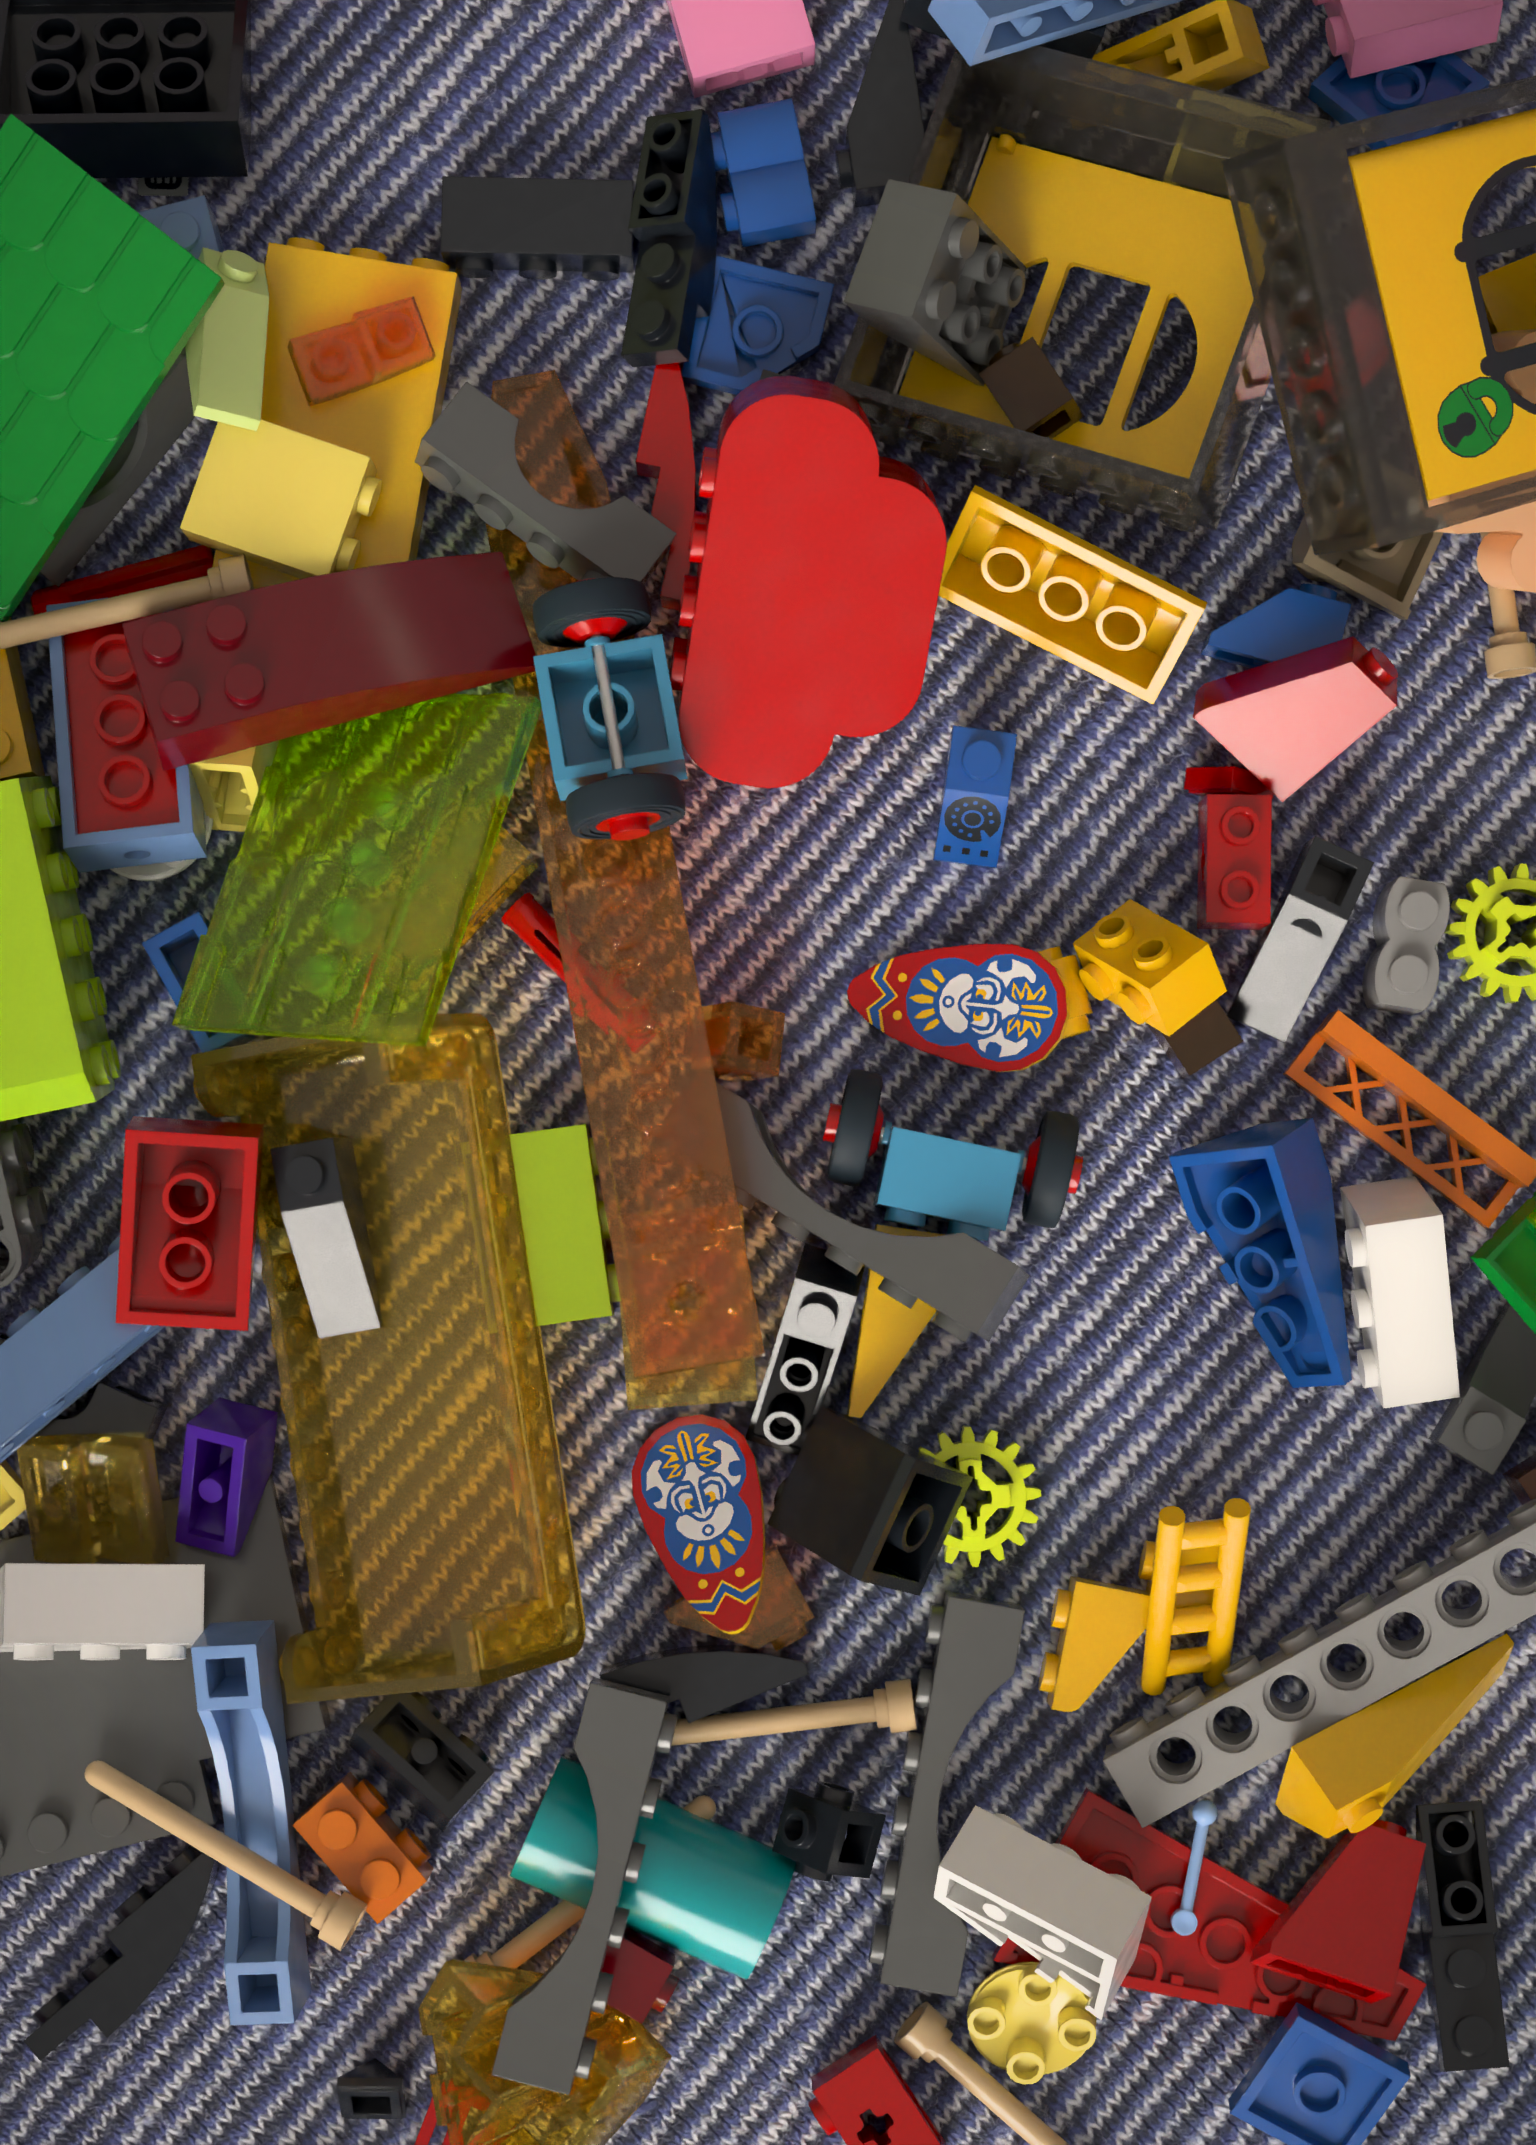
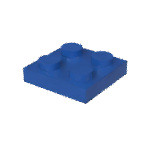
M1297 2002L1228 2099L1230 2114L1287 2145H1362L1411 2077L1409 2065L1405 2060Z

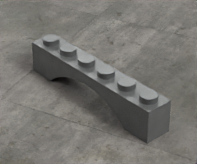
M697 1070L694 1071L655 1136L672 1147L666 1157L667 1159L698 1178L704 1168L714 1172L724 1179L718 1190L750 1210L757 1200L774 1209L777 1213L771 1223L804 1243L810 1232L830 1244L824 1256L856 1276L863 1265L881 1275L884 1279L878 1289L911 1309L917 1298L938 1311L932 1323L965 1343L972 1332L984 1340L990 1341L1030 1276L1015 1263L965 1233L935 1237L892 1235L860 1227L827 1211L814 1201L790 1174L772 1141L764 1114L745 1099Z
M945 1591L942 1606L931 1604L925 1642L936 1644L932 1668H920L914 1697V1706L924 1708L920 1733L909 1731L902 1769L913 1772L909 1797L897 1796L891 1834L902 1836L898 1861L886 1859L880 1890V1898L890 1900L886 1925L875 1923L869 1952V1963L879 1964L880 1984L957 1997L968 1929L965 1920L933 1898L938 1868L941 1863L937 1835L940 1792L950 1757L966 1725L987 1698L1014 1675L1025 1613L1021 1604Z
M595 1677L590 1682L574 1749L587 1776L597 1817L598 1858L593 1891L581 1925L566 1950L539 1980L516 1996L508 2008L492 2071L493 2076L566 2095L570 2094L575 2077L588 2080L598 2040L586 2037L592 2011L604 2014L614 1975L602 1972L608 1946L621 1948L630 1909L618 1907L624 1881L637 1883L646 1848L645 1844L634 1842L640 1816L653 1819L662 1780L650 1777L656 1752L669 1754L678 1720V1715L667 1713L670 1696Z

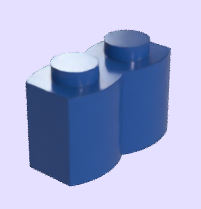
M792 98L717 112L719 131L711 133L715 171L726 170L731 191L720 194L726 232L738 230L742 247L815 234L816 215Z

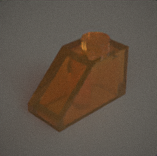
M777 1544L765 1550V1572L759 1601L750 1624L738 1634L723 1633L705 1620L683 1596L665 1605L663 1611L671 1624L757 1649L771 1642L775 1651L794 1643L808 1634L809 1631L805 1622L814 1618V1611Z

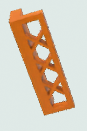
M1339 1010L1326 1016L1283 1073V1075L1484 1228L1491 1226L1519 1188L1529 1187L1536 1178L1535 1159ZM1324 1043L1345 1058L1348 1084L1324 1087L1303 1071ZM1356 1067L1374 1081L1358 1083ZM1384 1087L1396 1098L1399 1123L1375 1126L1363 1117L1359 1090ZM1349 1091L1351 1107L1333 1093ZM1407 1106L1422 1116L1424 1120L1409 1121ZM1433 1125L1446 1135L1449 1162L1426 1165L1414 1156L1410 1128ZM1400 1130L1402 1146L1384 1132ZM1458 1145L1475 1158L1460 1160ZM1484 1164L1505 1180L1485 1208H1482L1464 1194L1461 1167ZM1450 1168L1453 1185L1434 1170Z

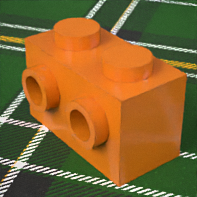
M348 1772L307 1808L292 1826L353 1896L368 1904L366 1912L379 1924L427 1882L434 1868L427 1861L431 1858V1854L419 1837L407 1827L401 1831L385 1811L389 1806L381 1793L367 1779L364 1778L359 1782L351 1772Z

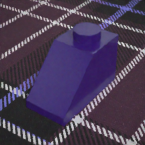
M219 1397L186 1424L175 1542L235 1557L240 1552L272 1472L278 1412Z

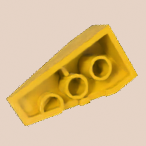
M1507 1633L1293 1745L1275 1802L1280 1812L1326 1839L1347 1828L1351 1833H1357L1372 1825L1382 1815L1384 1806L1503 1674L1514 1646V1642Z

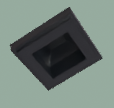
M376 2058L337 2078L341 2116L344 2119L406 2118L407 2108L403 2078Z

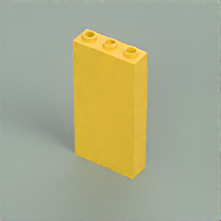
M288 238L286 245L269 242L265 261L269 291V311L261 419L371 457L377 469L375 478L382 480V486L372 515L368 517L361 514L353 538L360 540V550L353 569L416 560L429 481L423 475L421 466L415 463L421 439L442 412L462 294L458 274L449 272V265L428 258H414L411 265L388 262L385 254L367 248H351L349 255L326 252L324 251L325 246L323 244L305 238ZM215 550L213 567L219 566V559L232 557L233 555ZM247 560L254 589L300 579Z

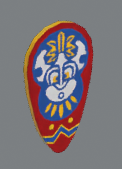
M969 944L903 954L876 964L851 981L847 990L850 1004L867 1022L889 1037L918 1050L961 1065L995 1072L1025 1070L1046 1059L1062 1040L1070 1016L1068 990L1058 969L1039 952L1014 944Z
M703 1414L678 1417L657 1428L640 1447L632 1469L633 1497L644 1528L665 1569L683 1597L705 1620L720 1631L727 1634H738L750 1624L759 1601L765 1572L764 1505L756 1457L744 1435L725 1420Z

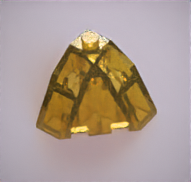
M452 1959L443 1964L418 2008L422 2035H432L438 2069L437 2072L429 2075L437 2125L447 2126L450 2145H605L645 2101L672 2056L641 2023L606 2005L604 2014L592 2011L586 2037L598 2040L588 2080L575 2077L569 2095L492 2075L508 2008L516 1996L539 1980L544 1973Z

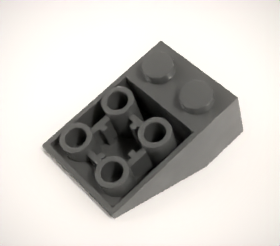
M888 179L843 302L871 327L970 382L984 386L985 383L979 373L989 367L991 358L1003 348V332L1012 308L1018 305L1023 296L1025 271L1027 268L957 193Z

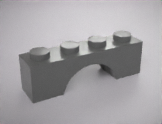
M179 354L39 572L57 587L63 583L195 418L193 416L186 357L182 354Z
M466 381L421 439L415 463L421 466V471L426 479L442 491L452 492L454 490L474 505L475 512L485 523L498 530L508 529L527 543L526 547L534 558L548 567L557 568L559 566L578 581L590 578L620 577L634 579L645 584L666 556L676 533L625 496L605 506L592 509L568 508L543 497L526 480L517 461L515 436L519 419Z

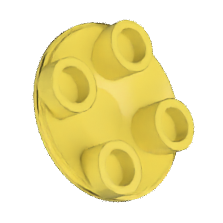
M1039 1962L1015 1963L993 1972L975 1989L967 2010V2027L971 2040L977 2050L989 2062L1007 2071L1010 2079L1023 2085L1034 2084L1043 2075L1068 2067L1078 2060L1094 2044L1096 2039V2016L1085 2009L1090 1997L1060 1975L1057 1976L1054 1982L1049 1983L1034 1972Z

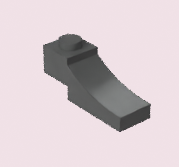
M1506 1301L1459 1379V1385H1461L1459 1387L1460 1397L1452 1399L1428 1438L1483 1473L1494 1475L1527 1421L1525 1416L1536 1395V1335L1508 1301Z

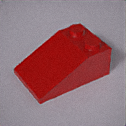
M133 1116L125 1129L116 1323L248 1331L259 1210L264 1124Z

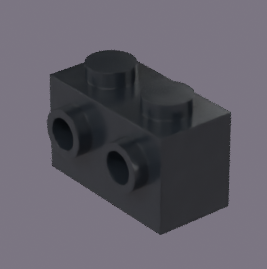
M398 1683L354 1730L349 1746L444 1832L487 1785L494 1770L487 1765L489 1758L475 1742L463 1734L457 1737L439 1721L442 1717L440 1712L426 1697L417 1691H413L410 1694Z

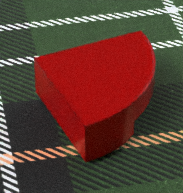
M1235 766L1186 768L1184 790H1188L1190 794L1206 796L1207 794L1272 795V799L1274 798V794L1249 770Z

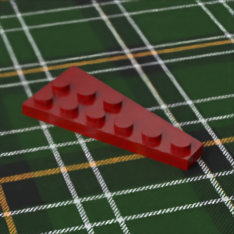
M1087 1787L1055 1842L1072 1849L1079 1855L1082 1861L1107 1874H1119L1130 1879L1142 1892L1152 1896L1135 1961L1123 1980L1121 1987L1217 2005L1218 2003L1248 2009L1252 2013L1276 2017V2015L1287 2017L1298 2002L1353 2033L1396 2041L1427 1985L1421 1978L1399 1966L1393 1995L1369 2004L1250 1963L1252 1950L1290 1903L1206 1855H1203L1192 1911L1197 1918L1196 1930L1187 1936L1177 1934L1171 1925V1915L1181 1905L1192 1847L1152 1824L1142 1828L1134 1814ZM1009 1938L1001 1947L998 1945L992 1955L993 1961L1011 1965L1022 1962H1040Z

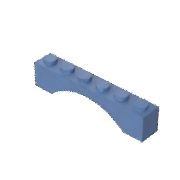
M274 1620L210 1623L191 1646L197 1711L205 1727L214 1758L221 1797L224 1833L300 1879L296 1832L292 1826L294 1824V1813ZM226 1867L227 1916L224 1971L230 2025L295 2023L311 1994L304 1913Z

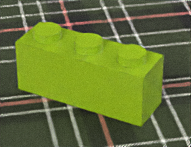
M587 1124L510 1134L535 1326L613 1316V1302L624 1301V1291L620 1264H607L604 1239L614 1238L616 1234L611 1200L599 1201L595 1176L607 1174L602 1136L590 1138L589 1126Z

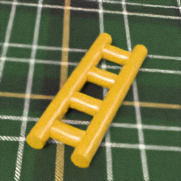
M1229 1499L1224 1505L1223 1518L1185 1523L1184 1511L1176 1506L1164 1507L1159 1512L1140 1683L1141 1689L1148 1695L1156 1696L1162 1694L1166 1689L1167 1677L1203 1672L1204 1682L1211 1687L1225 1681L1221 1674L1230 1667L1251 1513V1506L1244 1499ZM1219 1546L1217 1562L1180 1566L1182 1550ZM1214 1589L1212 1604L1175 1609L1177 1593ZM1208 1631L1207 1646L1170 1650L1172 1635Z

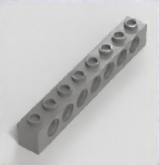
M1536 1499L1519 1506L1509 1513L1507 1518L1511 1524L1487 1536L1485 1531L1481 1529L1461 1538L1449 1548L1453 1556L1430 1568L1426 1561H1422L1403 1570L1392 1579L1395 1587L1384 1594L1372 1599L1370 1594L1366 1592L1345 1602L1335 1610L1338 1619L1324 1627L1315 1630L1312 1624H1307L1292 1631L1278 1642L1281 1650L1259 1662L1255 1655L1239 1660L1222 1672L1221 1675L1225 1681L1213 1688L1202 1692L1199 1686H1194L1181 1692L1165 1704L1169 1712L1153 1721L1146 1723L1141 1716L1114 1730L1109 1735L1113 1743L1106 1746L1103 1762L1141 1827L1144 1828L1284 1752L1293 1745L1328 1728L1535 1615L1536 1567L1528 1576L1513 1578L1501 1570L1500 1563L1504 1555L1513 1549H1526L1536 1556ZM1464 1580L1474 1584L1480 1591L1479 1598L1475 1604L1466 1609H1455L1447 1605L1442 1598V1594L1445 1588L1452 1582ZM1400 1612H1408L1415 1615L1423 1624L1421 1631L1410 1640L1403 1641L1391 1637L1385 1629V1624L1392 1615ZM1340 1644H1352L1361 1649L1365 1655V1660L1356 1670L1346 1672L1332 1666L1328 1660V1655L1334 1647ZM1284 1675L1297 1676L1305 1682L1308 1692L1299 1701L1285 1702L1274 1695L1271 1689L1273 1682ZM1236 1706L1245 1710L1252 1722L1246 1730L1239 1733H1230L1223 1730L1217 1724L1215 1715L1225 1707ZM1179 1737L1192 1745L1195 1755L1185 1763H1172L1163 1757L1159 1746L1168 1738Z

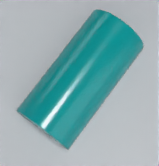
M561 1755L510 1873V1877L586 1910L593 1891L598 1858L597 1817L588 1779L581 1763ZM658 1797L653 1819L640 1816L634 1842L645 1844L646 1848L637 1883L624 1881L618 1907L630 1909L626 1927L747 1980L764 1949L777 1919L794 1873L796 1861L773 1852V1847L714 1821L692 1814L682 1807Z

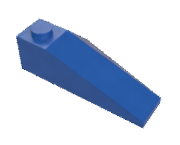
M1313 1118L1258 1124L1170 1155L1169 1160L1187 1217L1198 1234L1206 1230L1225 1261L1224 1264L1219 1266L1220 1271L1229 1285L1236 1281L1238 1282L1256 1313L1254 1314L1253 1324L1292 1388L1346 1385L1350 1382L1352 1376L1332 1183Z

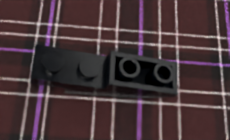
M703 109L649 116L646 120L628 229L640 241L621 356L632 367L688 362L696 318L710 317L717 249V198L709 116Z
M1482 1800L1416 1805V1840L1426 1843L1418 1879V1893L1428 2005L1433 2006L1440 2072L1510 2067L1494 1942V1933L1498 1932Z
M190 1845L163 1868L170 1879L158 1890L151 1894L143 1885L113 1911L121 1921L107 1936L122 1954L118 1956L112 1948H109L81 1973L88 1982L70 1999L60 1990L31 2016L38 2026L24 2042L40 2061L89 2019L108 2038L136 2011L167 1974L188 1943L205 1910L216 1882L220 1866L218 1861Z

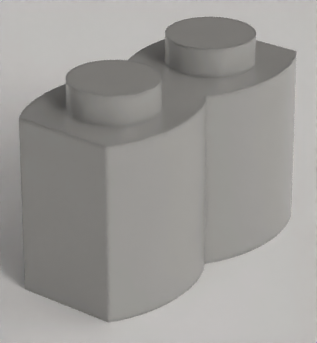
M1400 876L1388 883L1381 891L1374 907L1372 922L1377 947L1373 950L1366 963L1362 981L1363 997L1367 1008L1413 1015L1424 1011L1431 1003L1438 986L1440 969L1435 946L1445 932L1450 912L1449 895L1444 883Z

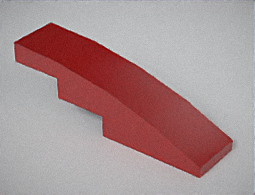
M679 363L655 365L636 457L637 475L658 479L651 515L676 533L669 550L660 599L663 608L679 611L684 574L692 575L693 562L688 561L690 551L688 548L693 514L696 511L697 481L689 403Z

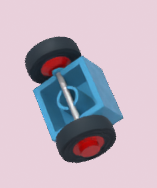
M590 578L566 584L542 594L533 604V619L539 640L544 644L555 647H584L533 656L554 782L560 801L566 800L568 824L572 834L586 839L624 841L646 836L650 832L676 823L684 817L686 806L680 780L688 778L663 636L658 634L614 642L632 636L650 624L651 606L645 585L640 581L629 578Z
M860 1069L850 1070L841 1105L830 1103L823 1135V1141L833 1143L827 1170V1180L848 1186H859L864 1176L867 1160L876 1153L880 1139L882 1140L881 1144H886L873 1205L886 1208L885 1221L924 1228L926 1217L949 1221L947 1234L965 1233L975 1240L988 1241L990 1230L996 1232L1006 1231L1017 1174L1023 1170L1021 1184L1025 1190L1022 1206L1023 1221L1045 1228L1056 1227L1064 1208L1067 1193L1076 1194L1080 1180L1083 1156L1076 1155L1079 1135L1078 1117L1057 1111H1046L1041 1119L1036 1140L1028 1146L1026 1157H1024V1150L1018 1149V1152L1015 1153L892 1127V1122L886 1121L885 1127H882L884 1113L879 1104L883 1086L882 1076Z

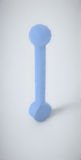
M1209 1800L1198 1801L1192 1810V1816L1197 1823L1180 1908L1176 1909L1171 1915L1172 1928L1177 1934L1182 1936L1192 1934L1197 1927V1918L1192 1911L1209 1825L1218 1816L1216 1805Z

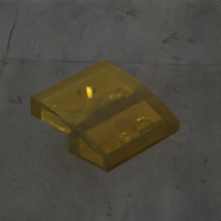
M107 1434L48 1435L32 1437L17 1449L34 1560L54 1564H94L101 1558L133 1564H160L170 1556L153 1439Z

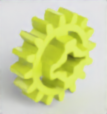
M1520 863L1514 866L1510 879L1507 878L1503 869L1498 866L1488 871L1489 887L1484 882L1475 878L1466 884L1468 893L1473 899L1469 901L1458 898L1452 902L1450 907L1462 916L1461 922L1447 925L1444 933L1459 937L1460 945L1450 950L1447 955L1449 959L1465 958L1468 966L1459 976L1463 982L1477 976L1483 979L1480 988L1481 996H1491L1498 987H1502L1505 1003H1514L1518 1001L1521 989L1524 988L1531 1001L1536 1000V901L1528 906L1514 905L1507 896L1503 898L1501 893L1520 892L1536 898V877L1534 880L1529 879L1527 864ZM1478 917L1485 924L1484 944L1480 948H1478L1476 941ZM1534 917V920L1526 926L1527 930L1521 936L1523 943L1497 950L1506 941L1505 937L1511 931L1509 925ZM1504 961L1518 962L1524 970H1529L1532 974L1515 976L1505 974L1495 968Z
M970 1426L962 1427L961 1441L955 1443L943 1431L938 1433L940 1450L934 1454L921 1446L918 1450L942 1462L957 1456L956 1469L968 1474V1467L971 1466V1476L975 1479L976 1486L980 1490L988 1491L987 1499L977 1502L976 1512H973L974 1524L972 1526L970 1516L967 1514L965 1506L961 1503L955 1516L959 1520L961 1538L949 1533L947 1534L943 1543L946 1545L944 1549L945 1562L952 1564L957 1558L959 1551L967 1552V1557L972 1567H979L981 1551L990 1550L991 1554L998 1561L1005 1559L1001 1543L1009 1539L1013 1543L1022 1546L1026 1541L1017 1530L1020 1522L1037 1523L1038 1520L1037 1515L1026 1509L1027 1500L1041 1497V1490L1039 1488L1025 1486L1024 1479L1036 1470L1033 1463L1016 1465L1013 1460L1017 1456L1020 1446L1013 1441L1002 1450L996 1448L998 1432L992 1429L987 1431L982 1442L975 1441L974 1433ZM981 1454L998 1461L1007 1471L1011 1482H993L982 1472ZM1012 1506L1005 1522L997 1530L985 1536L986 1521L998 1508H1009Z

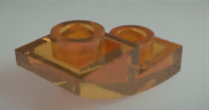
M414 296L353 313L350 322L292 338L287 346L309 407L396 377L434 360L436 356Z

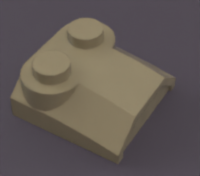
M1357 447L1345 448L1331 467L1323 474L1293 539L1292 564L1307 579L1316 582H1327L1401 620H1407L1411 613V610H1409L1410 605L1443 533L1423 531L1419 528L1417 523V484L1414 479Z

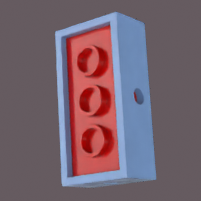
M102 599L46 605V609L49 612ZM141 618L49 638L63 849L79 873L207 858L203 802L190 765L163 771L129 658L122 623Z

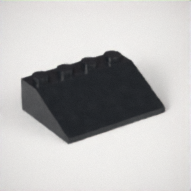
M0 0V129L9 115L13 114L93 178L248 177L251 140V0Z

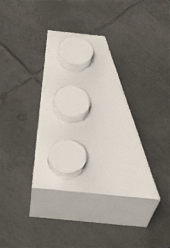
M1415 1176L1340 1187L1346 1225V1252L1349 1264L1353 1270L1355 1290L1351 1291V1305L1357 1328L1362 1329L1365 1348L1357 1351L1358 1371L1363 1388L1371 1387L1383 1408L1460 1397L1442 1212Z
M5 1563L0 1568V1652H14V1660H53L54 1651H80V1660L120 1659V1650L146 1649L147 1660L186 1659V1648H191L204 1631L205 1564Z
M975 1805L939 1865L933 1898L1000 1947L1006 1942L1007 1938L1011 1939L1040 1961L1034 1972L1049 1983L1054 1982L1057 1976L1060 1975L1090 1997L1085 2009L1102 2020L1135 1961L1152 1896L1142 1892L1130 1879L1119 1874H1107L1082 1861L1079 1855L1067 1846L1057 1843L1049 1844L1024 1831L1020 1824L1009 1816L999 1813L991 1814Z

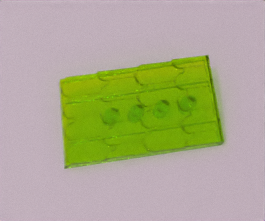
M453 693L281 739L271 767L266 766L237 857L228 866L207 934L200 936L172 1025L182 1030L426 1047L542 709L541 701L534 696H516L510 693H491L487 695Z

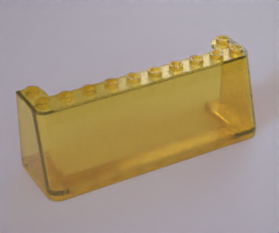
M479 1013L379 1016L192 1054L194 1092L198 1101L210 1115L217 1118L241 1116L242 1123L264 1124L257 1222L263 1264L262 1279L266 1286L272 1324L271 1341L276 1351L281 1385V1407L285 1414L291 1452L290 1468L295 1479L300 1513L299 1529L301 1538L304 1541L310 1580L309 1596L314 1607L317 1627L291 1636L280 1657L279 1668L284 1681L287 1704L483 1686L574 1657L579 1653L584 1643L585 1617L541 1327L538 1326L510 1142L511 1130L498 1044L491 1024ZM331 1137L352 1138L384 1327L319 1339L281 1215L270 1149Z

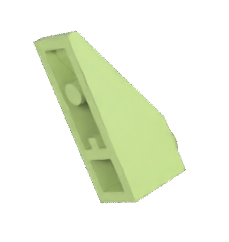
M203 247L198 260L218 274L225 284L185 345L193 416L257 431L261 421L269 311V291L264 263L257 262L249 255L240 251L226 250L219 252Z

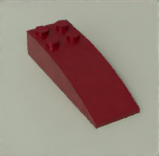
M502 552L435 557L317 575L252 589L122 623L129 658L163 771L535 672L533 656H536Z

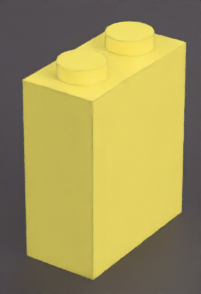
M262 419L257 431L217 422L180 529L190 541L233 556L244 554L248 561L300 579L352 570L360 550V540L353 537L361 514L368 517L372 515L380 495L382 480L375 478L377 469L369 456Z

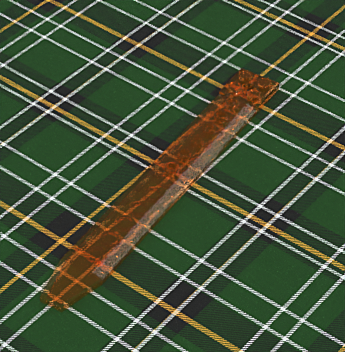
M555 370L493 381L491 399L519 419L515 436V452L519 467L529 484L546 499L568 508L592 509L611 503L607 481ZM486 523L490 552L503 553L536 656L584 648L555 647L542 643L535 631L533 619V604L538 597L552 589L577 582L578 580L559 566L551 568L539 562L528 551L527 543L508 529L498 530ZM635 634L614 642L635 639ZM536 671L512 677L634 1377L637 1380L765 1356L670 827L667 826L650 832L648 835L637 839L624 841L586 839L573 835L568 824L566 800L560 801L554 782ZM685 1284H692L695 1294H706L708 1297V1304L698 1308V1318L693 1320H685V1316L681 1311L672 1312L670 1309V1300L680 1297V1286Z

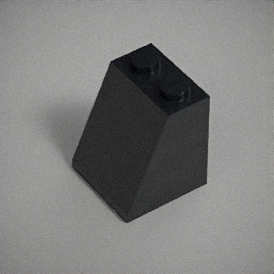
M820 1406L816 1417L806 1426L800 1441L801 1451L789 1477L780 1484L776 1491L774 1510L767 1524L859 1581L920 1596L973 1477L854 1417H849L847 1414Z

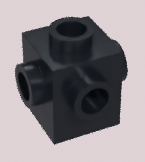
M818 1781L815 1791L788 1788L772 1851L796 1861L794 1871L809 1878L822 1881H832L833 1875L870 1878L886 1815L853 1802L855 1791L837 1784Z

